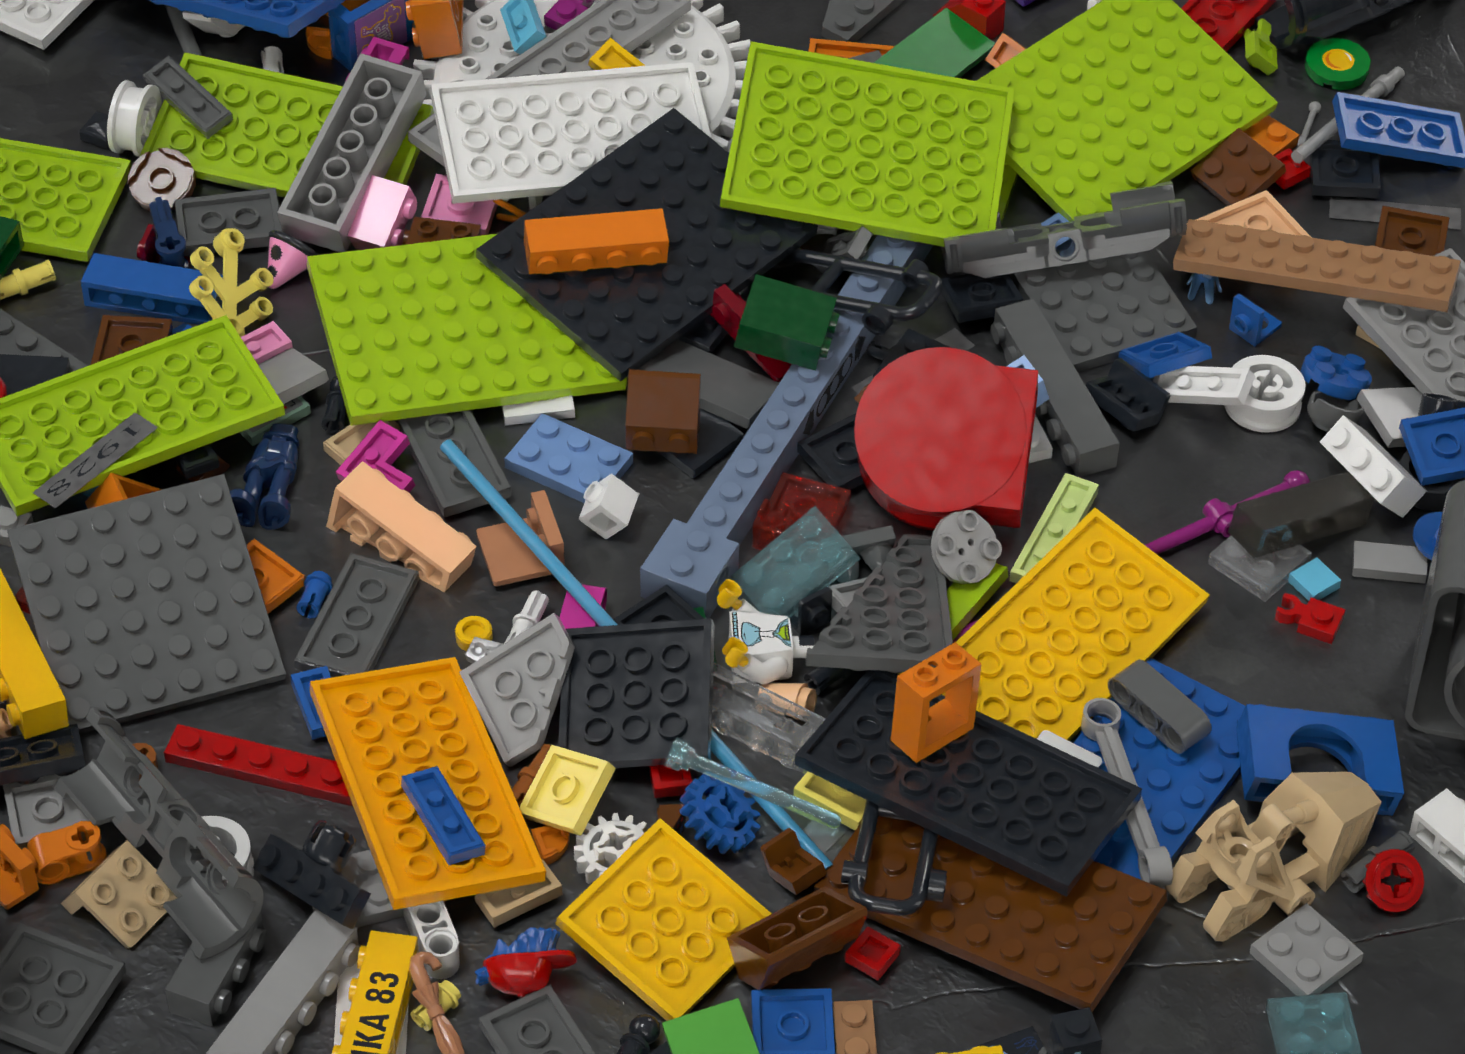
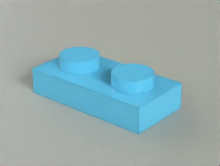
M509 0L500 9L514 51L519 55L546 37L534 0Z

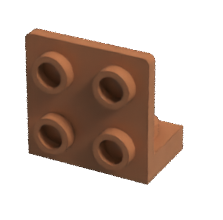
M545 490L532 492L531 508L526 509L527 518L523 520L565 566L564 542ZM507 523L478 528L476 530L477 539L494 586L552 574Z

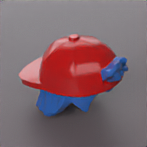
M531 927L524 933H521L510 946L502 939H498L493 954L485 958L482 968L474 971L477 976L475 983L479 986L490 983L495 989L506 995H517L518 998H523L527 994L546 987L553 969L572 966L577 962V958L572 951L556 949L560 931L552 928Z

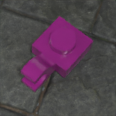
M558 0L544 15V25L557 30L590 8L595 0Z

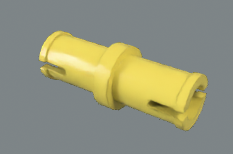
M49 259L21 271L19 268L14 269L12 274L3 277L0 280V300L18 293L21 296L28 294V290L57 280Z

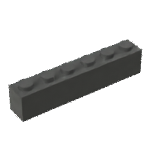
M1034 298L996 308L994 324L991 325L993 340L1003 348L1008 365L1025 355L1034 369L1038 370V374L1044 381L1049 400L1038 406L1035 413L1043 417L1050 439L1052 441L1056 440L1061 449L1064 463L1067 466H1071L1077 477L1117 467L1120 443Z

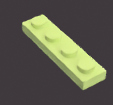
M1065 473L1012 567L1009 581L1017 583L1087 515L1098 495L1099 484Z

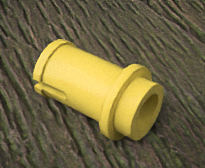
M448 980L438 983L439 1004L442 1005L444 1012L446 1013L450 1008L455 1009L459 1005L458 1000L461 998L460 991ZM420 1004L410 1015L419 1027L429 1031L432 1028V1021L427 1014V1009Z

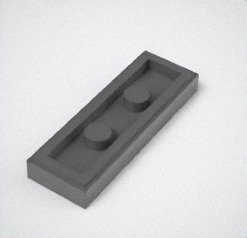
M169 55L143 74L145 82L149 85L157 86L161 96L207 139L233 120L232 113Z

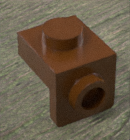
M787 828L760 848L770 877L795 895L808 889L813 883L827 875L823 862L801 848L796 832L791 828Z

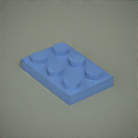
M542 413L504 458L506 469L585 503L583 496L588 486L594 481L600 482L610 474L620 479L633 464V453Z

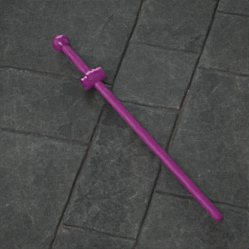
M1295 470L1286 474L1282 483L1232 506L1227 502H1221L1217 498L1212 499L1203 508L1205 518L1147 543L1145 546L1158 555L1211 530L1222 534L1224 537H1231L1241 527V522L1238 518L1286 496L1292 498L1303 497L1311 487L1310 480L1306 473ZM978 620L966 625L953 640V643L960 639Z

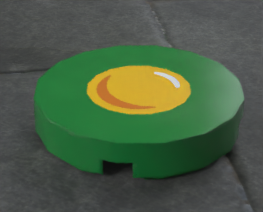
M1340 38L1323 39L1314 43L1307 51L1305 70L1307 75L1318 85L1324 86V83L1332 85V89L1335 90L1353 89L1363 84L1369 74L1371 59L1368 52L1355 42Z

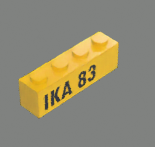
M370 931L367 946L361 945L358 953L357 968L360 969L359 977L352 978L348 996L349 1002H352L350 1011H343L341 1016L340 1035H343L341 1045L335 1044L332 1054H396L414 984L409 971L411 957L419 952L417 936Z

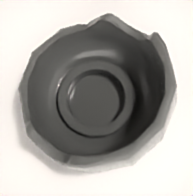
M1320 391L1312 393L1307 405L1308 414L1315 426L1326 433L1343 415L1357 424L1364 411L1362 407L1358 410L1359 402L1357 400L1348 403L1345 399L1335 398Z

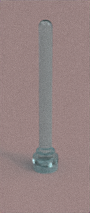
M676 737L670 748L664 766L679 771L680 768L686 771L688 768L694 769L832 829L839 827L841 824L840 816L834 812L696 754V749L690 747V742Z

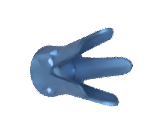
M1192 273L1187 282V285L1191 282L1188 299L1193 300L1200 284L1204 283L1206 303L1211 305L1214 301L1215 281L1218 291L1222 292L1219 278Z

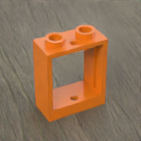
M954 642L897 676L891 741L916 763L974 729L981 663ZM945 692V699L929 708L930 701Z

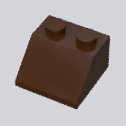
M629 369L625 425L626 449L697 454L700 429L701 374Z

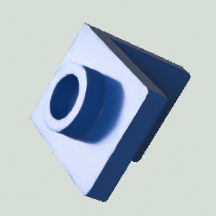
M1239 293L1234 296L1229 329L1254 347L1281 327L1282 322L1258 305H1255ZM1263 320L1268 324L1265 329H1262Z

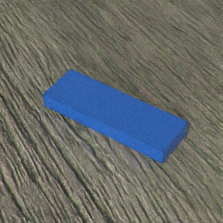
M438 766L402 776L401 786L448 865L485 855L486 845Z

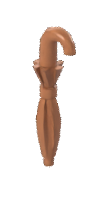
M418 952L411 957L409 971L416 986V990L412 994L427 1009V1014L432 1021L434 1035L441 1053L465 1054L459 1035L451 1022L444 1016L445 1012L442 1005L439 1004L438 982L431 983L424 964H428L435 971L440 969L442 965L431 952Z

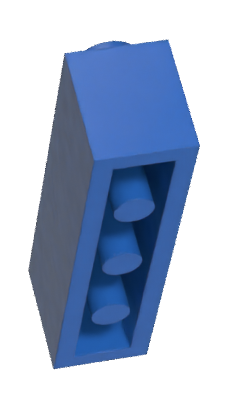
M94 253L81 280L85 306L154 318L172 319V321L196 325L213 320L199 299L193 297L189 290L190 283L198 276H203L200 270ZM213 289L211 295L222 308V300Z

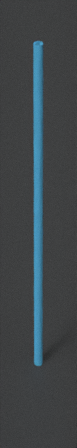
M451 439L444 441L440 446L441 451L598 626L618 625ZM712 730L711 752L737 781L746 788V791L782 831L787 828L794 830L801 848L823 862L825 870L831 867L833 863Z

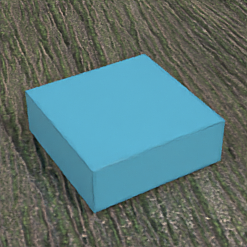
M1315 558L1289 573L1288 582L1309 601L1310 598L1321 600L1338 590L1341 579L1320 559Z

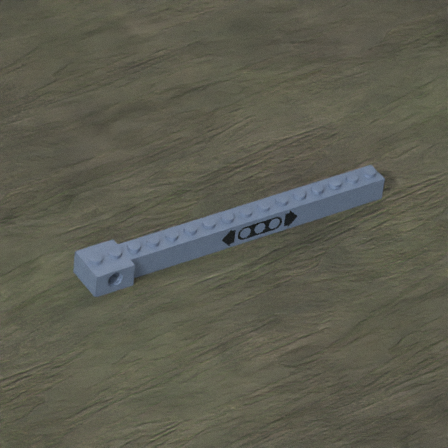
M877 235L866 255L861 260L907 268L914 259L924 261L934 245ZM853 272L838 295L895 306L907 286L902 281ZM834 309V312L840 313L835 333L827 332L826 337L832 338L827 358H819L816 371L794 364L790 366L688 522L684 523L673 519L641 566L640 586L642 598H647L663 586L668 585L692 608L703 607L706 619L711 616L718 605V588L726 579L734 580L739 572V546L799 454L797 452V442L811 436L868 345L875 337V334L869 332L862 323V316L864 314Z

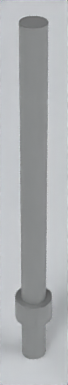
M1397 66L1388 74L1380 75L1371 83V88L1361 96L1376 99L1387 96L1393 91L1394 85L1405 76L1404 70ZM1334 117L1291 153L1292 160L1296 163H1301L1338 132L1336 118Z

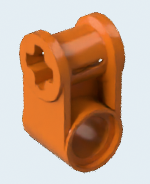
M80 821L52 832L40 833L30 839L27 849L33 854L38 864V867L35 868L37 881L47 885L56 884L66 878L94 871L107 858L106 848L100 843L101 831L97 825L94 826L91 821ZM81 832H84L86 841H82ZM90 851L92 856L91 861L88 860L86 852Z

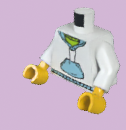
M726 579L718 588L717 603L724 609L733 608L732 611H729L728 641L722 648L723 654L726 655L725 661L731 667L733 685L753 683L766 685L775 680L789 679L793 672V658H806L807 648L812 649L814 647V637L792 636L790 618L782 615L762 613L745 599L739 600L738 598L742 594L741 587L734 580Z

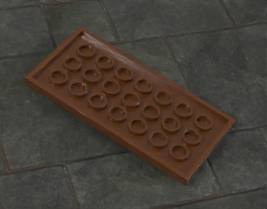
M878 817L864 891L867 894L897 900H904L911 896L924 827L907 820ZM861 824L832 862L833 865L826 870L827 875L818 880L814 886L815 891L826 886L850 898L848 884L841 883L844 860L853 861ZM939 835L932 869L947 871L943 903L926 899L923 907L913 914L896 916L868 911L867 918L1077 1008L1090 1007L1091 1012H1093L1167 901V890L1093 861L1066 897Z

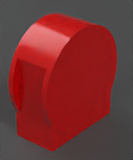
M948 347L917 350L897 358L884 367L872 379L864 391L857 408L854 427L860 472L868 491L877 503L898 520L921 529L934 530L939 521L950 513L966 510L975 511L990 525L1020 528L1038 396V370L997 366L974 353Z

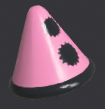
M271 230L269 232L268 270L273 275L274 281L269 288L276 289L306 270L307 256L318 254L296 238L278 230Z

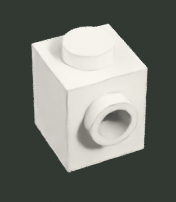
M610 474L600 482L594 481L584 493L585 503L579 520L604 539H608L628 526L639 493L613 474Z

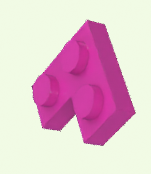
M379 420L336 470L338 479L343 481L363 461L372 469L381 471L386 479L399 489L410 493L416 486L413 478L391 466L410 444L408 436Z

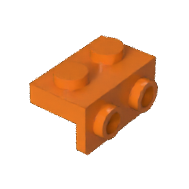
M0 824V904L4 909L8 910L39 890L35 868L38 867V864L33 854L26 847L20 849L15 843V839L8 827Z

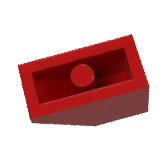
M950 0L933 17L943 9L948 8L990 40H993L1004 30L1006 1Z

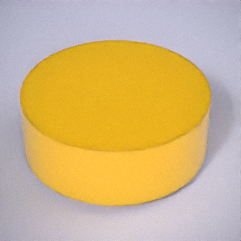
M480 616L463 618L455 628L457 645L462 650L467 651L474 637L492 641L491 623Z

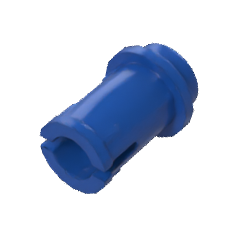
M314 571L304 580L305 590L296 607L298 613L304 616L308 605H311L307 618H316L326 595H329L333 588L331 577L323 571Z

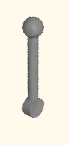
M1317 101L1309 104L1310 113L1303 132L1299 137L1297 148L1307 140L1314 118L1321 111V104Z

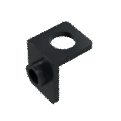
M827 586L813 594L805 591L779 604L778 611L783 616L790 618L791 626L802 636L831 621L832 590ZM797 605L798 617L792 613V609Z

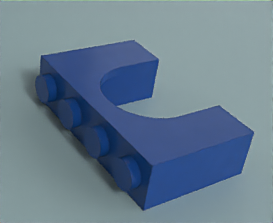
M1246 704L1236 726L1244 800L1263 802L1292 773L1289 751L1299 747H1313L1332 754L1343 763L1348 772H1352L1369 784L1381 800L1377 815L1393 816L1404 795L1394 720L1307 711L1298 708L1271 707L1262 704Z

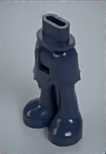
M278 423L272 424L270 431L264 433L251 461L245 468L243 480L246 485L244 490L233 489L230 491L240 525L253 527L257 513L261 527L266 530L283 527L289 522L291 504L285 496L288 485L294 480L299 454V440L297 438L299 430L297 427ZM270 487L268 495L262 499L258 509L262 490Z

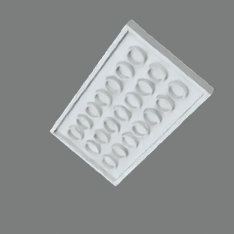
M693 62L431 84L430 95L453 204L553 195L673 108L711 138Z

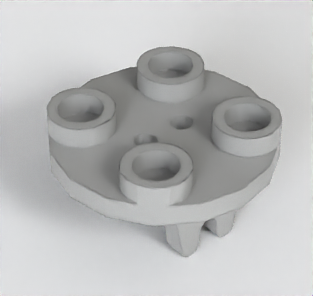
M973 510L950 513L941 519L933 531L931 540L932 557L938 570L950 581L959 584L976 583L987 577L995 566L996 559L1000 557L1002 552L1001 543L996 539L990 524Z

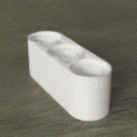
M444 901L403 908L404 918L411 936L418 937L419 952H431L442 965L440 969L433 971L428 964H424L427 974L436 979H447L453 976L458 971L460 965L459 941Z

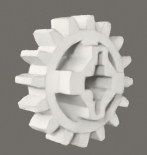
M613 813L612 821H606L602 816H598L597 826L588 823L585 828V834L576 836L577 846H574V861H577L578 874L585 873L586 883L594 882L647 831V823L643 821L638 825H634L632 815H629L625 821H620L618 813Z

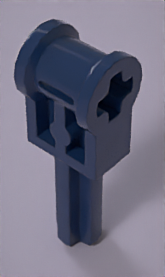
M156 197L155 201L149 204L157 237L155 250L161 259L158 264L189 269V263L184 258L186 240L178 233L169 201L162 200V197Z

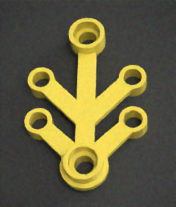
M226 228L213 240L215 251L223 257V279L212 265L214 262L212 251L207 247L201 246L191 254L190 261L196 269L200 270L203 276H198L189 285V290L193 297L199 299L213 320L227 315L239 336L242 337L245 335L244 328L256 320L262 321L273 312V306L267 298L258 297L250 304L249 310L237 316V303L256 291H265L273 284L274 279L269 270L259 268L250 276L249 280L237 287L238 253L243 250L245 239L238 229ZM213 289L222 300V308L211 295Z

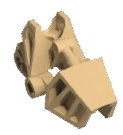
M1352 772L1291 773L1263 801L1257 820L1247 825L1240 812V806L1234 800L1214 811L1195 832L1202 839L1197 851L1180 856L1173 868L1172 883L1165 886V889L1177 902L1185 903L1207 890L1208 884L1217 878H1220L1228 885V888L1231 890L1220 893L1203 923V928L1215 941L1224 942L1258 921L1268 912L1272 902H1275L1290 916L1306 903L1311 905L1314 901L1315 893L1307 884L1314 881L1326 892L1362 849L1381 805V800L1368 783ZM1301 831L1305 836L1303 845L1308 849L1307 853L1283 865L1279 854L1288 838Z

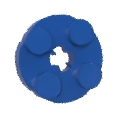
M1323 346L1312 347L1311 353L1306 355L1300 370L1308 384L1312 378L1315 382L1319 383L1318 391L1339 399H1356L1357 394L1362 389H1369L1372 382L1371 374L1364 368L1366 362L1362 357L1355 354L1343 356L1333 353Z

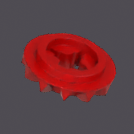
M1389 849L1376 853L1372 861L1365 865L1367 871L1362 882L1366 885L1367 898L1372 900L1379 909L1400 912L1409 909L1418 901L1424 888V874L1419 862L1408 852L1399 849ZM1391 869H1393L1394 876L1406 878V882L1394 885L1393 892L1390 885L1381 883V879L1390 876Z

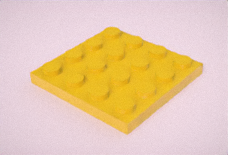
M660 818L557 917L555 924L661 1017L668 1021L687 1015L735 967L727 937L772 913Z

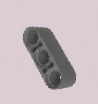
M1136 660L1108 680V689L1113 699L1175 753L1181 754L1211 733L1212 726L1205 712L1144 660Z

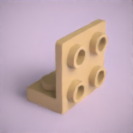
M127 840L115 849L61 904L71 915L83 906L126 949H130L167 912L163 907L164 903L175 900L177 897L156 874L157 870Z

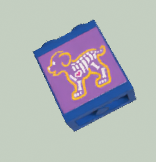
M370 0L352 11H349L342 4H339L336 9L330 10L328 15L333 57L351 71L361 51L368 47L373 37L400 45L412 40V24L414 20H408L405 5L406 1L409 0Z

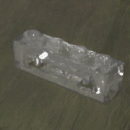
M714 662L713 676L732 684V691L724 684L720 685L713 681L712 727L722 735H729L743 742L753 751L762 752L778 760L783 766L806 774V770L794 765L795 754L826 718ZM789 713L806 723L801 726L793 722V719H787L786 714Z

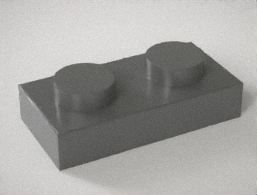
M863 226L856 231L844 232L827 239L821 253L861 260L868 251L867 243L873 233ZM813 265L822 274L828 269L827 267Z

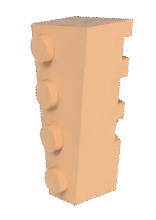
M362 461L335 487L326 525L327 528L334 532L342 528L352 534L350 536L352 542L361 547L366 542L379 550L381 558L390 563L397 560L403 562L405 568L419 571V579L444 593L471 566L477 546L472 543L470 538L446 524L436 512L429 511L415 501L409 492L399 489L387 480L381 471L372 469Z

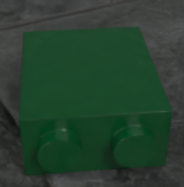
M756 274L739 324L734 347L816 371L819 358H827L832 338L826 337L827 332L834 334L840 316V313L834 312L837 298Z

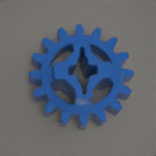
M704 773L699 779L695 778L686 787V792L680 797V801L685 805L679 811L681 815L689 818L684 824L685 827L696 830L694 836L696 841L703 837L707 840L706 847L709 850L714 845H718L720 853L725 854L729 849L733 853H737L756 837L755 833L760 829V825L756 820L761 816L760 812L751 808L756 801L754 798H746L743 795L746 791L744 786L738 789L734 787V779L732 777H729L724 782L720 773H715L711 778L707 773Z

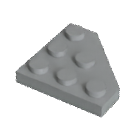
M555 613L459 672L504 763L509 767L527 758L543 746L575 649L560 617Z

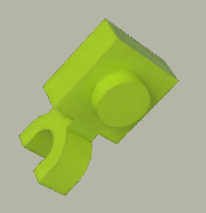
M1262 18L1257 23L1258 28L1256 31L1246 29L1243 33L1245 57L1252 67L1259 68L1266 75H1270L1278 69L1277 49L1270 42L1271 24Z

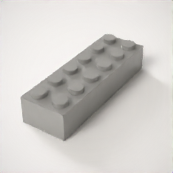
M360 53L277 212L284 233L296 239L334 251H347L351 243L347 235L372 175L381 178L385 177L427 95L422 71Z

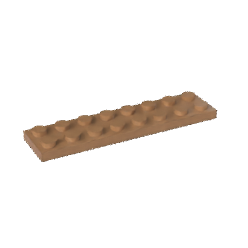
M1189 219L1186 235L1182 236L1173 259V270L1448 312L1459 276L1461 260L1450 259L1445 256L1417 254L1411 251L1384 249L1373 245H1357L1340 240L1331 241L1311 238L1307 235L1298 236L1278 233L1273 230H1258L1245 228L1240 225H1225L1212 223L1207 220Z

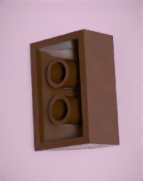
M824 886L727 937L739 979L758 990L775 986L779 979L790 973L807 969L813 961L822 956L839 952L844 948L845 944L858 938L868 916L867 908Z

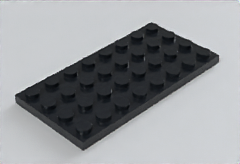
M867 670L795 754L794 765L1066 897L1140 801L1142 788L978 711L975 714L974 729L916 763L891 741L896 682L899 674L888 671ZM941 694L932 699L929 708L945 699V696Z

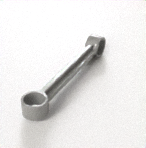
M1095 698L1088 701L1083 709L1082 732L1088 738L1097 741L1108 773L1138 786L1118 734L1121 720L1120 707L1114 701L1106 698ZM1105 716L1112 722L1100 724L1094 722L1090 717ZM1141 796L1140 801L1125 819L1138 852V867L1141 880L1157 887L1171 885L1173 869L1170 854L1165 846L1159 845Z

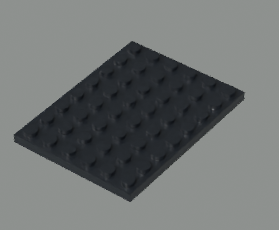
M673 108L477 248L476 258L621 382L628 377L629 369H639L712 314L715 289L726 284L735 295L753 283L756 274L762 276L817 234L818 225L720 207L729 152ZM663 208L669 238L667 263L588 269L586 271H564L551 274H529L524 246L525 220Z

